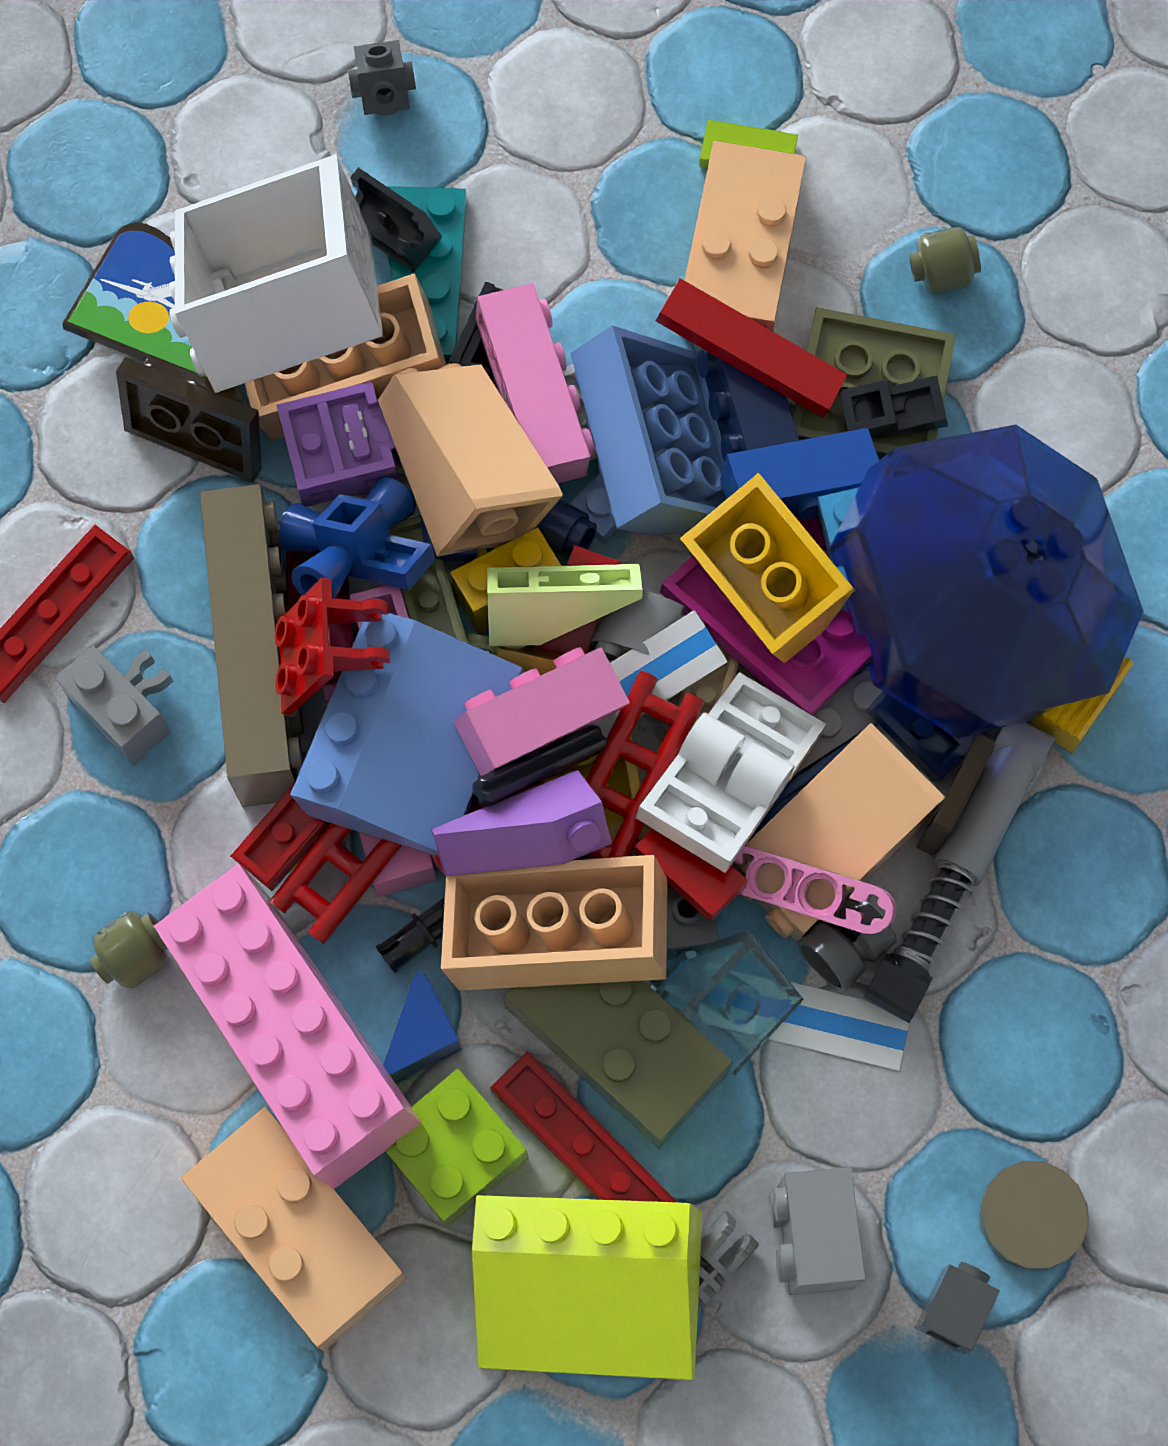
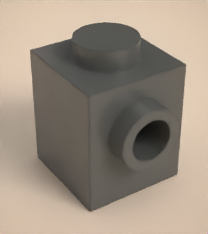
M667 883L666 960L716 954L719 944L716 920L714 919L710 922Z
M960 1262L958 1268L949 1264L941 1270L915 1329L962 1354L969 1353L974 1349L1000 1290L988 1284L990 1276L984 1271L964 1262Z

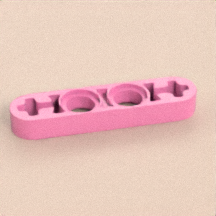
M747 845L743 847L734 862L747 865V854L754 856L746 871L748 883L747 887L740 893L742 895L866 934H876L885 931L896 918L897 907L894 898L888 891L880 887ZM768 863H775L780 866L785 875L783 887L773 894L762 891L757 882V874L760 868ZM820 878L829 881L835 890L833 903L828 908L822 910L812 907L806 896L810 883ZM846 885L855 889L849 897L851 899L869 902L872 895L879 897L878 906L885 909L883 919L874 918L871 925H867L864 923L865 914L851 908H846V919L839 917L837 914L846 899Z

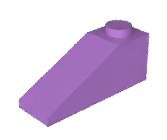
M578 770L431 829L442 869L446 876L564 864L612 844L602 801Z

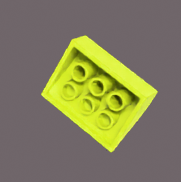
M476 1195L472 1263L478 1368L695 1380L703 1211L691 1203Z

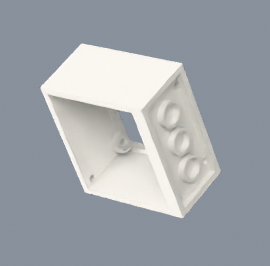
M337 154L175 211V231L170 232L171 242L175 250V255L170 257L171 268L175 276V281L170 282V290L175 302V308L170 309V317L177 335L180 338L187 336L192 346L190 355L197 374L200 377L207 375L215 393L383 336L371 234Z

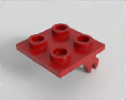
M321 578L305 595L299 598L298 602L284 616L279 618L275 628V644L280 647V666L276 674L275 688L276 692L281 694V714L292 715L334 676V671L379 670L384 668L383 662L390 663V651L385 648L369 647L357 649L328 646V624L382 621V614H389L386 601L380 599H367L364 601L332 598L331 579Z

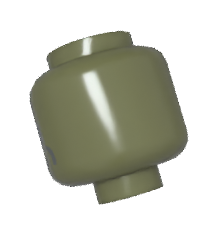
M952 227L921 235L917 242V252L909 254L914 282L923 280L925 288L931 294L966 288L972 284L974 274L981 272L976 238L974 235L967 236L966 232L960 227Z
M127 911L94 935L93 946L96 955L90 958V961L97 974L105 983L109 984L115 980L121 986L132 989L157 973L167 964L168 948L154 928V925L159 922L151 913L148 912L142 916L135 911Z

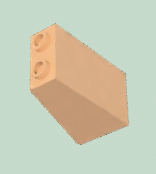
M453 363L445 365L438 370L420 372L414 368L405 369L396 373L391 378L390 383L379 397L380 408L437 556L476 548L479 550L502 546L535 529L563 496L556 480L481 364L461 367L460 364Z
M870 723L746 845L865 882L928 824L945 796ZM747 854V865L733 862L731 866L746 878V871L754 856ZM768 863L760 868L757 874V882L762 891L773 894L783 887L785 882L784 871L777 864ZM820 878L810 883L806 896L812 907L822 910L828 908L833 903L835 890L829 881ZM846 885V896L849 893H853L854 887ZM740 894L747 901H751L753 899L751 897ZM755 899L768 912L765 915V919L772 929L785 939L790 935L797 943L818 922L821 923L823 921Z

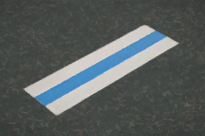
M694 610L644 641L643 643L649 650V655L631 649L612 661L610 665L626 696L639 671L642 670L658 678L652 694L668 700L727 663V660ZM619 711L593 725L599 726L602 735L607 737Z
M709 963L696 1018L698 1023L900 1071L909 1027L908 1022L864 999L714 963Z

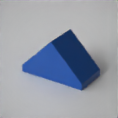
M417 971L413 977L383 1064L395 1083L461 1050L459 1039L426 974Z

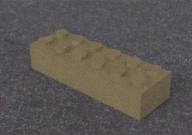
M260 484L200 492L227 779L242 807L277 803L296 781L306 758V753L302 752L300 737L296 736L304 734L301 706L292 715L281 714V694H278L275 688L276 674L280 666V647L275 644V628L279 618L288 612L285 595H288L286 566H282L280 550H284L279 540L280 521L277 519L275 502H266Z

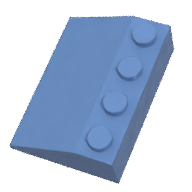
M612 325L570 353L576 373L575 381L580 389L587 414V426L592 433L598 456V468L604 478L608 493L611 516L615 521L617 529L649 536L687 533L726 500L720 481L725 463L721 455L722 438L718 423L712 419L709 412L710 395L705 378H701L697 369L698 353Z
M391 613L388 615L382 614V621L362 623L352 648H385L390 651V663L383 662L384 668L379 670L342 671L290 795L310 817L439 856L431 829L468 814L475 797L472 785L480 777L453 722L467 711L463 704L464 702L492 689L495 697L512 690L509 681L523 674L524 671L518 665L416 620Z

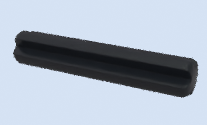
M591 724L480 776L472 785L473 793L477 796L481 805L489 807L599 754L601 750L606 748L607 738L602 735L599 726Z

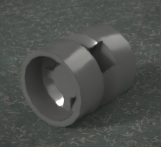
M852 893L846 896L845 903L837 914L839 917L846 919V908L860 911L865 914L864 923L867 925H871L874 918L883 919L882 915L868 902H860L849 898ZM818 922L798 941L797 945L805 960L821 978L838 991L844 992L865 972L864 962L866 960L876 962L896 943L897 939L891 927L880 933L866 934L833 923L825 924Z

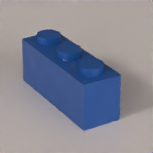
M868 428L727 454L720 478L726 499H728L759 473L792 514L802 520L818 518L819 496L885 481V475Z

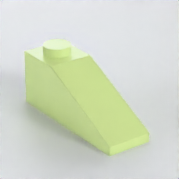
M640 565L487 568L489 646L520 649L527 645H541L642 599L643 589Z

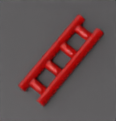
M642 670L639 671L627 695L630 703L619 711L606 737L607 746L599 752L586 778V782L602 801L603 807L625 817L612 844L584 855L590 859L629 857L645 825L635 818L639 806L679 754L682 744L705 703L699 697L686 693L680 707L652 694L658 678ZM642 712L670 725L657 753L629 740ZM619 758L648 771L634 799L606 786Z
M330 823L269 902L284 914H286L294 902L299 904L317 919L308 933L324 945L401 848V844L381 838L365 860L362 861L341 845L352 829ZM327 861L350 878L331 903L308 886Z

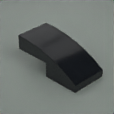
M937 375L890 387L888 380L884 379L839 390L848 431L868 428L871 438L912 434L948 426Z

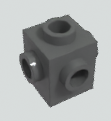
M399 40L354 46L357 69L348 70L352 99L362 98L364 115L377 114L386 116L394 114L398 110L410 109L407 91L416 89L412 61L403 62Z

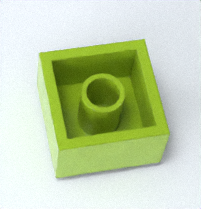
M459 1068L412 1106L422 1124L396 1140V1143L384 1152L446 1228L450 1227L476 1204V1195L486 1196L529 1159L527 1149Z

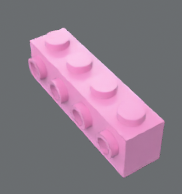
M534 283L477 296L476 322L500 395L557 484L586 477L590 458L595 456L594 443L589 429H581L577 414L581 412L577 390L574 385L567 386L562 372L567 367L566 358L561 343H553L549 328H552V316L546 299L539 301Z

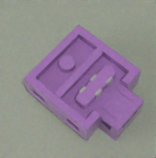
M372 381L276 405L302 505L308 507L332 501L339 494L352 496L371 491L375 481L381 477H390L398 481L395 466L402 465L382 410L378 406Z

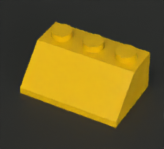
M759 473L680 538L770 652L783 663H786L824 632L855 590Z

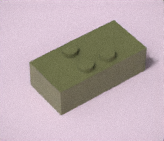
M644 981L510 988L503 995L505 1008L658 1149L663 1146L729 1073L732 1060Z

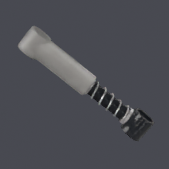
M1013 715L1006 719L994 742L996 746L954 829L934 859V865L937 867L939 874L937 877L929 880L931 889L928 895L920 898L922 907L919 913L911 915L912 926L909 931L902 933L903 944L894 948L895 951L893 953H886L862 999L910 1023L933 979L929 973V970H931L930 964L934 963V960L931 958L938 944L943 945V941L940 939L946 927L953 926L950 919L956 908H962L959 902L965 891H971L968 885H980L1030 783L1035 778L1055 739L1054 736Z

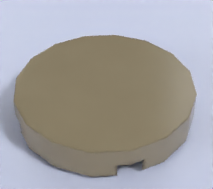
M1022 1161L1000 1171L986 1186L980 1204V1228L988 1246L1004 1262L1024 1269L1047 1270L1068 1261L1082 1246L1089 1226L1088 1206L1079 1185L1064 1170L1043 1161Z

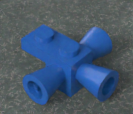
M381 477L375 481L366 499L339 494L322 513L300 503L290 505L284 512L279 526V540L282 547L288 552L320 551L293 570L292 582L301 596L305 595L321 578L331 579L332 598L335 599L347 576L410 590L435 561L432 544L389 534L390 529L415 512V500L407 487L393 478Z

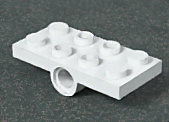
M739 672L709 714L704 712L696 721L682 744L679 754L639 806L635 818L726 873L823 733L826 723Z

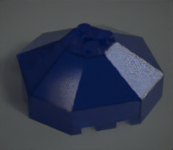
M1017 424L894 448L868 469L829 548L834 565L837 568L844 567L848 582L855 589L846 602L857 635H866L874 658V662L868 665L874 686L957 739L976 735L984 730L1000 726L1004 728L1031 721L1058 706L1108 694L1144 611L1098 479ZM1033 540L1038 544L1037 553L1043 559H1037L1030 564L1025 560L1027 552L1021 547V543L1027 545Z

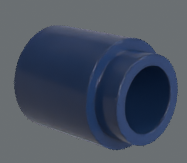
M562 499L554 505L535 527H538L551 550L564 557L572 553L575 545L588 550L597 530L596 523L589 520L588 513Z

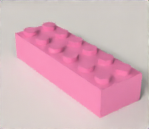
M238 863L154 925V928L313 1175L336 1189L393 1146L396 1140L418 1125H421L422 1122L278 909L269 902L270 897L261 884Z

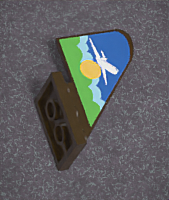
M130 223L121 227L114 235L62 323L63 329L144 361L142 364L125 357L116 370L124 431L253 483L262 469L259 412L245 403L238 385L215 393L207 375L200 377L194 368L190 355L192 346L187 336L180 338L177 335L170 317V309L175 308V302L170 290V282L175 281L170 264V257L175 255L171 238L159 229L145 223Z

